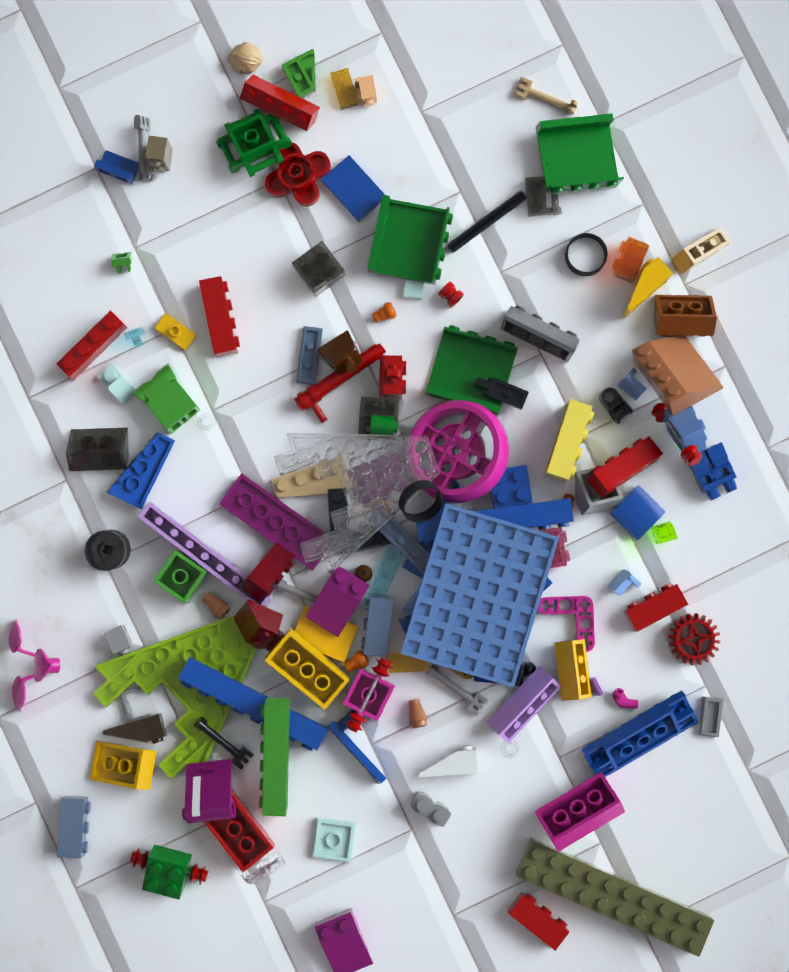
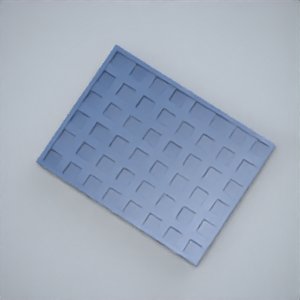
M445 503L401 654L514 688L559 537Z

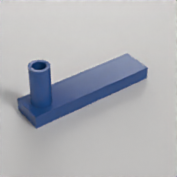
M351 709L337 723L332 721L327 728L369 774L381 784L387 778L345 733L348 725L345 721H350L351 719L349 713H356V710Z

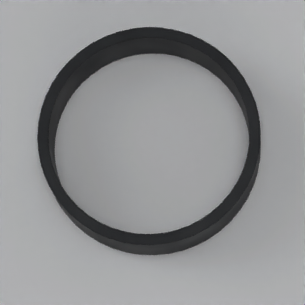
M582 233L572 238L565 251V261L568 268L579 276H592L598 273L605 265L608 256L604 241L591 233ZM580 238L594 239L601 245L604 251L603 264L591 272H583L576 269L568 258L569 246Z
M420 480L410 484L403 490L399 498L400 510L412 522H424L431 519L440 511L443 504L441 491L435 483L429 480ZM427 488L437 491L435 502L424 512L418 514L405 512L406 502L415 492Z

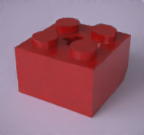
M402 355L379 356V399H402V394H406V380H402V375H406V361H403Z

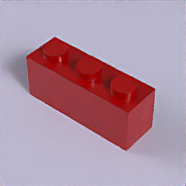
M670 582L661 587V592L657 594L651 592L644 596V601L640 603L634 601L627 605L628 609L624 613L635 632L689 605L678 584L672 585Z
M521 892L507 910L508 914L556 951L569 934L568 924L560 917L555 919L551 915L552 911L545 905L540 907L536 904L537 900L531 894L527 893L525 895Z

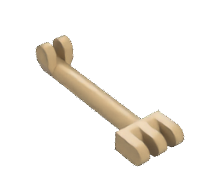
M520 77L519 82L522 84H517L516 87L520 91L515 90L514 96L525 100L527 95H530L567 112L575 113L578 101L571 100L570 104L531 88L533 81Z

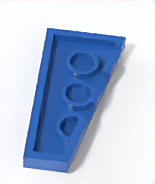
M156 432L106 493L142 509L175 440Z

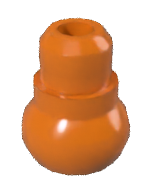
M386 302L379 310L373 312L372 316L375 322L379 323L383 320L395 319L397 314L392 303Z
M359 650L350 660L344 663V666L348 672H352L355 669L366 668L370 662L368 657L364 655V651Z

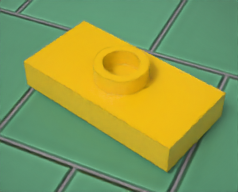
M167 313L164 314L155 327L157 331L185 351L197 337L195 333Z

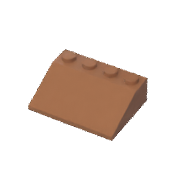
M678 335L648 341L632 350L635 365L672 416L724 389V386L686 336Z

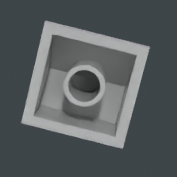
M594 468L575 472L574 475L575 500L582 516L615 508L624 499L619 487L603 498L597 494L587 481L592 475L590 472Z

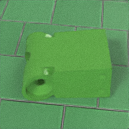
M169 363L157 371L152 380L141 384L132 392L134 396L149 407L171 434L201 411L179 384Z

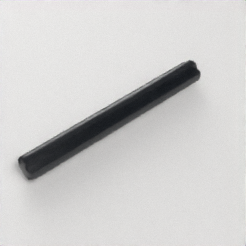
M517 192L448 243V249L452 253L456 252L526 200L524 192Z

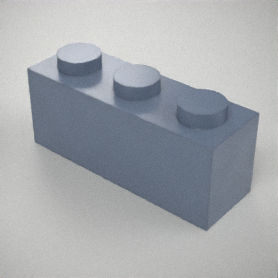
M371 594L370 599H366L365 610L369 611L368 618H364L363 623L366 637H362L361 648L364 649V655L387 657L394 597Z
M64 796L61 798L58 858L81 859L88 852L86 834L89 833L90 823L87 822V814L91 810V803L88 802V797Z

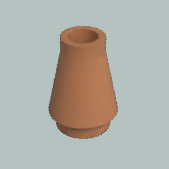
M210 592L206 593L201 600L215 618L223 619L230 611L227 602L212 595Z
M420 699L408 701L409 724H412V729L427 726L428 718L420 703Z

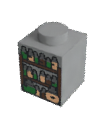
M125 625L118 626L104 633L113 655L118 653L119 656L130 652L129 648L134 646Z

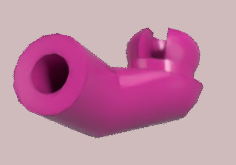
M621 688L614 690L612 696L620 708L638 709V700L628 699Z

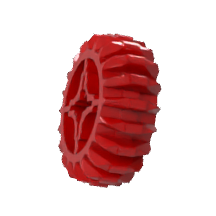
M690 613L686 614L687 620L680 616L679 620L681 623L678 621L673 622L677 628L670 627L669 629L674 632V635H668L669 639H673V642H669L668 646H675L671 653L679 652L676 655V659H680L683 656L682 663L685 664L688 659L690 665H694L695 660L698 665H702V659L705 662H709L707 655L714 658L715 655L711 651H718L719 648L714 645L715 643H721L720 640H715V636H720V632H713V630L717 629V625L710 627L713 620L708 619L705 622L706 616L702 615L699 619L698 613H694L693 619ZM694 623L703 626L707 633L699 634L694 627ZM688 625L687 636L679 639L682 629ZM693 633L695 634L694 636L703 637L696 640L695 645H693L694 642L686 641L693 638ZM709 639L706 649L700 653L701 643ZM681 645H690L694 655L687 654Z

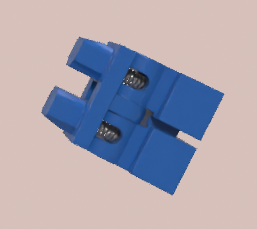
M722 442L700 451L702 453L701 461L694 466L689 465L701 492H705L710 501L721 497L717 486L721 484L726 493L737 489L734 480L737 476L729 462Z

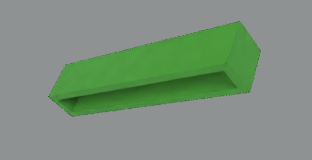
M266 698L265 704H261V716H264V723H261L260 735H264V741L260 743V753H263V760H260V772H263V778H260L259 789L263 790V796H260L259 808H263L262 816L286 817L288 810L290 699Z

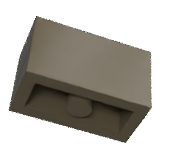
M148 135L145 159L149 166L156 172L170 171L173 148L168 138Z

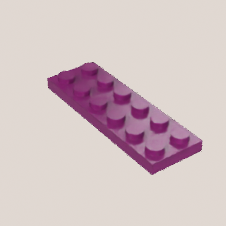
M242 473L219 503V505L274 544L277 542L295 555L294 558L312 571L331 546V538L328 534Z

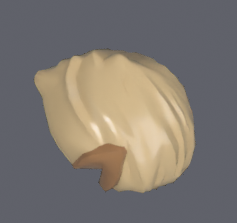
M243 42L232 49L227 61L234 71L240 74H251L260 66L263 56L256 45Z

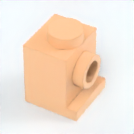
M373 75L354 78L357 99H361L363 107H370L377 103Z

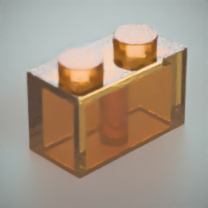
M628 237L626 242L622 240L618 249L621 252L619 259L615 258L611 269H614L612 275L633 284L650 245L632 237Z

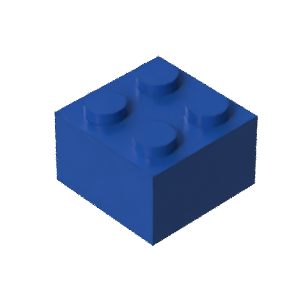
M527 465L506 468L500 481L490 491L493 509L533 503Z

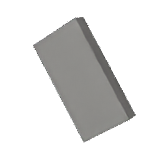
M703 696L699 735L719 738L724 699Z

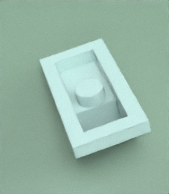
M110 364L98 375V378L123 405L134 396L132 394L135 390L134 387L113 364Z

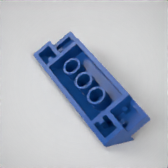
M681 690L661 703L654 705L644 713L637 715L632 720L622 724L615 730L606 733L603 737L589 743L581 750L593 773L597 775L602 772L607 777L699 722L695 712L690 707L686 695Z

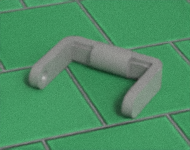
M140 687L125 691L121 695L124 714H127L130 722L150 717V713L136 718L132 717L131 706L126 694L142 690Z

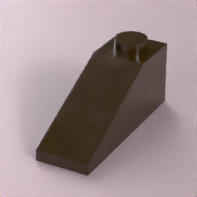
M162 713L102 731L103 735L142 742L152 741V744L164 741L163 737L168 735Z

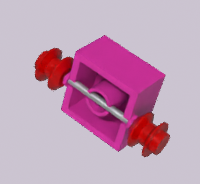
M385 658L376 659L378 664L376 667H372L376 673L375 675L360 668L343 702L344 705L356 710V713H349L350 721H345L348 724L346 728L355 733L358 730L362 731L361 723H366L365 718L362 717L363 715L376 721L379 720L395 688L394 684L381 677H388V669L393 668L390 666L392 662Z

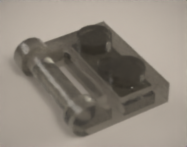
M544 176L525 178L528 217L562 214V208L559 207V197L554 195L553 192L551 193L552 207L547 208Z

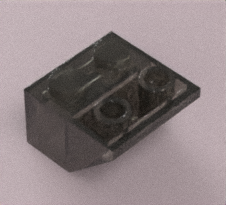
M361 396L358 437L396 441L397 433H394L393 436L370 434L372 415L395 417V421H398L400 400Z

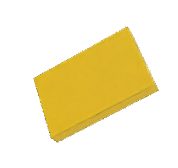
M305 605L295 632L322 654L345 662L359 626L347 622L339 637H336L305 618L311 608Z

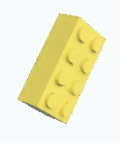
M573 399L569 400L544 473L545 477L564 483L574 477L577 468L574 466V463L580 459L583 450L580 448V445L586 440L589 431L586 430V426H589L594 416V412L591 411L593 406Z

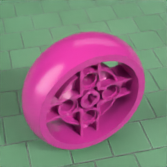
M450 400L433 406L414 424L407 441L406 459L409 471L415 482L429 480L435 483L443 495V502L465 503L484 496L500 481L509 459V443L502 423L489 409L471 401ZM465 415L461 423H452L439 430L434 428L438 423L449 417ZM485 425L490 430L493 438L492 460L485 457L486 447L481 436ZM466 431H471L470 437L464 439V433ZM445 438L444 445L438 447V441ZM424 444L429 445V456L434 467L430 477L423 466L422 454ZM456 449L461 450L460 454L454 452ZM477 456V462L474 465H470V459ZM447 464H451V470L445 473L444 467ZM475 473L481 475L477 481L469 486L449 489L453 480L466 479ZM422 489L426 494L436 499V490Z

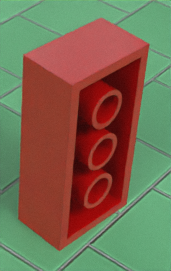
M232 789L231 797L236 806L235 818L204 823L239 869L245 872L271 851L276 844Z

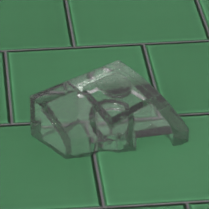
M277 851L242 873L241 877L249 885H254L285 866L286 862L280 852Z

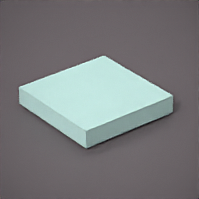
M318 817L312 857L351 863L356 822Z

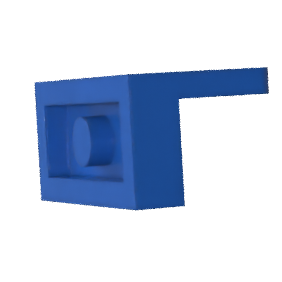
M106 150L101 161L96 160L94 167L98 172L132 185L139 170V163Z

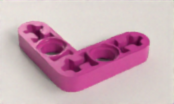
M588 596L543 597L540 599L537 610L541 614H575L576 640L584 639V635L580 636V632L587 633L591 631V636L587 635V641H590L591 645L587 646L586 652L594 648V609L591 598ZM553 599H557V612H554V607L548 608L547 611L540 607L544 600H547L548 604H554ZM564 599L570 602V608L567 611L561 610L559 606L560 602ZM582 599L589 603V606L586 607V613L590 612V616L583 615L579 617V612L583 613V608L579 607V603L583 601ZM583 618H587L590 621V627L586 630L582 629L579 625Z

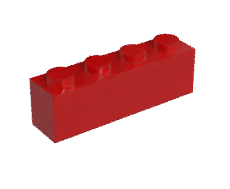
M254 74L244 82L239 98L305 131H308L315 123L320 109L319 106Z
M222 276L199 280L215 357L238 353L237 347H240L239 337L234 334V329L237 327L235 318H231L230 315L233 307L231 299H227L226 292H229L227 281H223Z
M110 310L56 365L69 378L75 380L128 327Z
M650 436L643 440L639 438L632 444L633 447L630 449L628 447L624 448L618 453V457H610L605 461L604 466L598 465L590 472L592 475L587 481L601 498L657 462L664 454Z

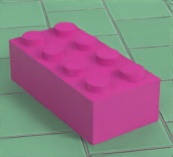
M600 772L534 812L557 852L625 813V810L603 773Z

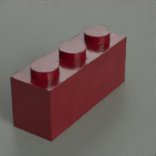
M276 542L249 574L241 588L259 602L264 596L268 598L274 590L272 586L274 584L278 585L284 578L282 574L284 572L288 573L294 564L291 562L295 555Z

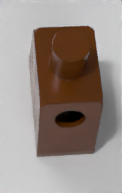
M348 330L317 349L324 362L339 375L345 372H356L357 365L362 361L357 346Z

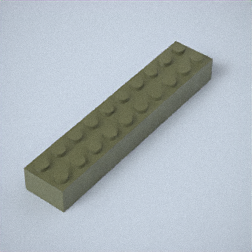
M531 837L515 873L522 880L698 957L701 955L715 921L710 915L566 852H557L556 848Z

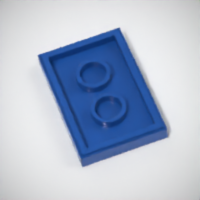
M350 155L321 179L324 185L358 222L381 203L382 195H385Z

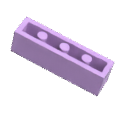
M539 666L486 723L509 743L558 692L561 686Z

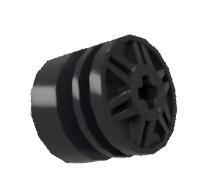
M110 529L91 535L85 544L84 552L90 566L97 570L109 571L120 568L127 562L130 557L131 546L126 535L120 531ZM113 547L114 550L109 553L106 552V549Z

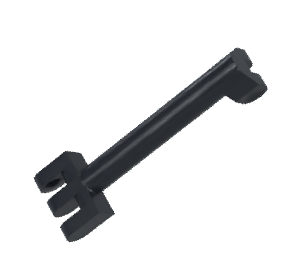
M201 716L199 721L195 722L194 727L199 731H203L234 756L232 763L242 770L244 767L239 762L240 760L246 764L249 762L244 756L245 754L251 758L254 756L244 745L238 750L209 727L204 717Z

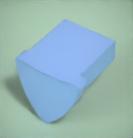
M633 367L620 381L618 386L636 401L647 388L633 376L637 372Z
M623 569L608 588L621 596L631 583L637 588L642 584L628 570Z

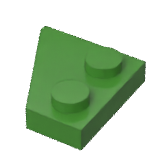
M314 49L281 65L298 97L303 98L316 91Z

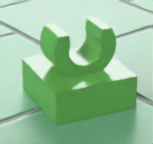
M131 251L112 254V267H117L116 271L118 274H121V266H126L127 271L131 272L133 260Z

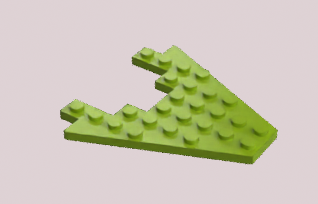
M230 616L96 665L95 668L107 681L93 694L105 707H108L134 682L147 695L161 683L170 690L188 710L174 723L186 739L158 764L169 778L172 779L186 764L208 762L216 744V741L207 734L194 727L195 722H198L201 716L207 720V725L220 735L232 707L228 704L226 706L215 702L216 698L211 695L205 697L199 694V689L193 686L188 688L180 684L181 680L178 678L187 660L191 656L243 683L258 648L245 642L234 620V616Z

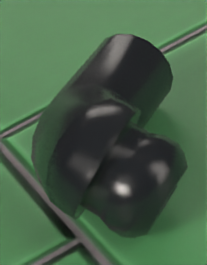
M526 662L520 666L515 686H521L524 677L536 670L535 664Z

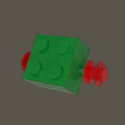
M155 844L150 854L147 850L144 854L140 853L138 848L136 852H132L130 858L133 868L136 864L140 865L141 870L146 867L142 890L180 900L185 888L187 876L191 883L194 880H198L199 885H201L202 882H206L209 872L205 870L206 866L202 869L198 868L197 863L192 869L189 868L192 854Z

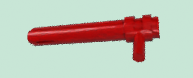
M380 343L372 345L360 354L362 361L357 365L356 372H345L339 375L334 371L315 385L311 384L308 386L307 390L303 393L299 392L296 394L297 397L294 398V401L301 411L312 408L320 422H325L328 419L317 403L322 400V397L379 360V356H383L386 353L385 349Z

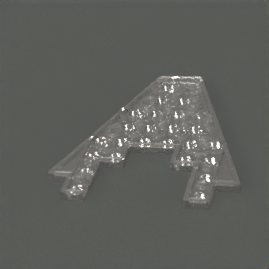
M287 433L291 450L274 456L278 473L281 476L315 463L319 478L321 479L337 473L339 475L348 506L330 512L335 530L300 543L305 562L309 563L324 557L329 573L335 571L400 511L399 498L407 486L420 480L432 481L440 474L427 436ZM421 490L415 492V493L408 499V501L406 502V504H407L411 499H413Z

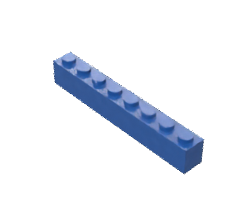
M571 498L474 511L528 528L538 527V530L550 529V525L557 524L558 528L567 527L569 522H574ZM434 516L424 522H416L418 543L423 542V546L433 545L441 516Z
M191 656L189 657L179 675L180 684L188 688L193 686L199 689L198 693L205 697L209 695L215 697V702L222 706H226V704L232 706V710L240 715L246 713L251 716L250 720L257 724L264 723V716H261V704H265L266 698L270 697ZM290 708L289 740L295 742V740L302 742L301 746L307 750H318L328 728Z

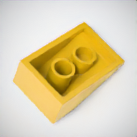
M659 257L654 260L650 258L640 269L641 273L637 278L622 315L624 318L662 287L673 275V272Z
M96 741L89 780L133 789L150 790L157 751Z

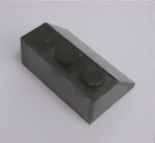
M128 427L71 429L66 449L69 471L126 469L129 459Z

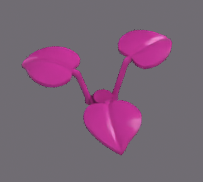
M15 619L9 632L10 650L12 653L18 651L34 657L33 675L22 679L20 676H17L12 686L13 702L18 711H21L26 699L24 683L33 678L36 682H40L47 673H59L60 659L47 658L42 649H37L36 653L23 650L20 646L22 643L21 630L17 622L18 620Z

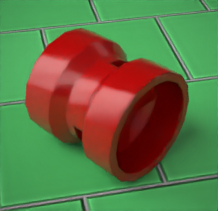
M450 281L439 291L438 295L442 299L447 300V304L452 308L461 300L464 293L460 290L456 291L455 285Z

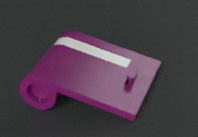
M232 759L186 764L185 807L182 809L183 820L191 824L234 819L236 816V806L231 797Z

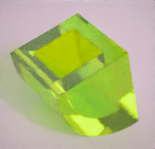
M671 521L651 527L656 545L678 539Z

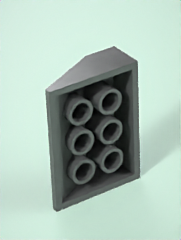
M518 305L515 307L510 306L503 318L501 330L569 362L580 340L575 333L568 330L564 332L559 329L560 326L552 322L548 324L542 321L543 318L539 315H530L525 312L524 308Z

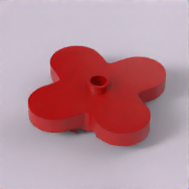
M292 142L289 148L279 150L284 162L279 164V169L267 175L265 188L274 197H282L292 193L298 204L309 207L314 205L320 196L316 180L329 173L331 162L328 156L321 151H314L306 156L303 155L299 146Z

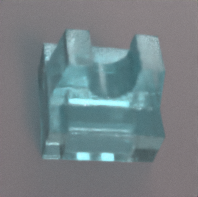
M144 327L123 333L126 340L132 339L134 347L144 345L141 339V335L146 334Z

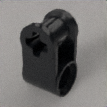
M606 388L599 394L600 403L615 423L620 424V420L633 413L630 405L615 388ZM606 392H610L613 395L612 402L605 400L604 394Z

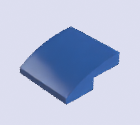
M638 485L620 502L610 515L638 541L666 511Z

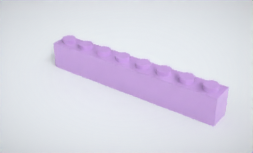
M149 502L138 516V518L245 600L249 599L266 607L274 597V595L270 594L268 598L264 596L259 602L243 590L241 586L248 575L154 503Z

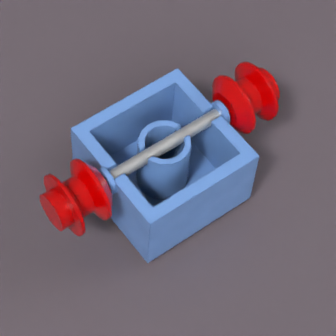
M657 403L651 412L652 416L656 417V422L666 423L667 432L680 449V457L685 459V464L688 466L698 464L702 458L700 451L706 449L705 441L707 436L704 432L706 429L704 422L701 419H697L696 412L692 406L672 416L664 403Z

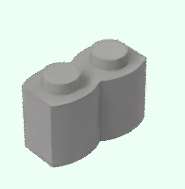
M417 791L410 803L411 808L417 814L428 816L429 820L438 826L444 827L451 816V811L446 805L434 802L424 792Z

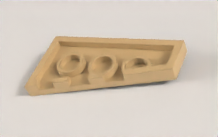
M344 456L271 479L277 498L328 494L327 489L347 488V493L356 492Z

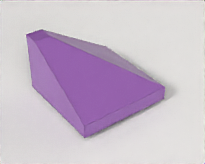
M590 677L591 692L596 696H602L603 692L596 677Z

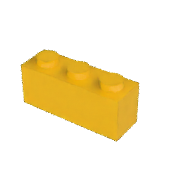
M585 639L554 642L559 685L561 686V701L591 698Z

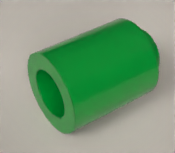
M372 415L370 434L393 436L394 433L398 432L399 421H395V417Z

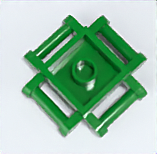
M255 109L253 113L235 122L224 124L228 134L217 139L216 144L222 150L231 173H236L245 166L249 177L255 176L256 172L275 163L280 164L284 162L279 150L289 148L292 142L286 136L278 117L272 114L263 117L259 110ZM267 125H273L279 140H274ZM233 142L240 156L237 160L234 159L228 147V144ZM273 152L275 154L274 156L258 164H255L253 166L250 165V163L257 161Z

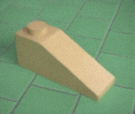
M718 228L683 248L671 260L680 273L684 274L729 245L730 241L721 228Z

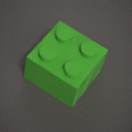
M175 550L153 582L184 604H188L210 572L179 550Z

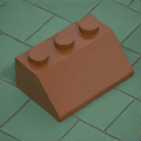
M655 294L654 325L656 335L714 336L717 315L712 296Z

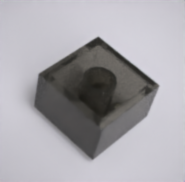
M323 241L292 262L293 269L315 298L346 276L345 270Z

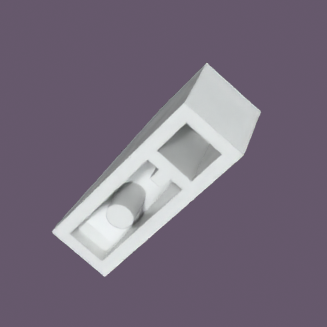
M472 745L460 746V750L453 751L419 771V777L478 774L476 748L472 749Z

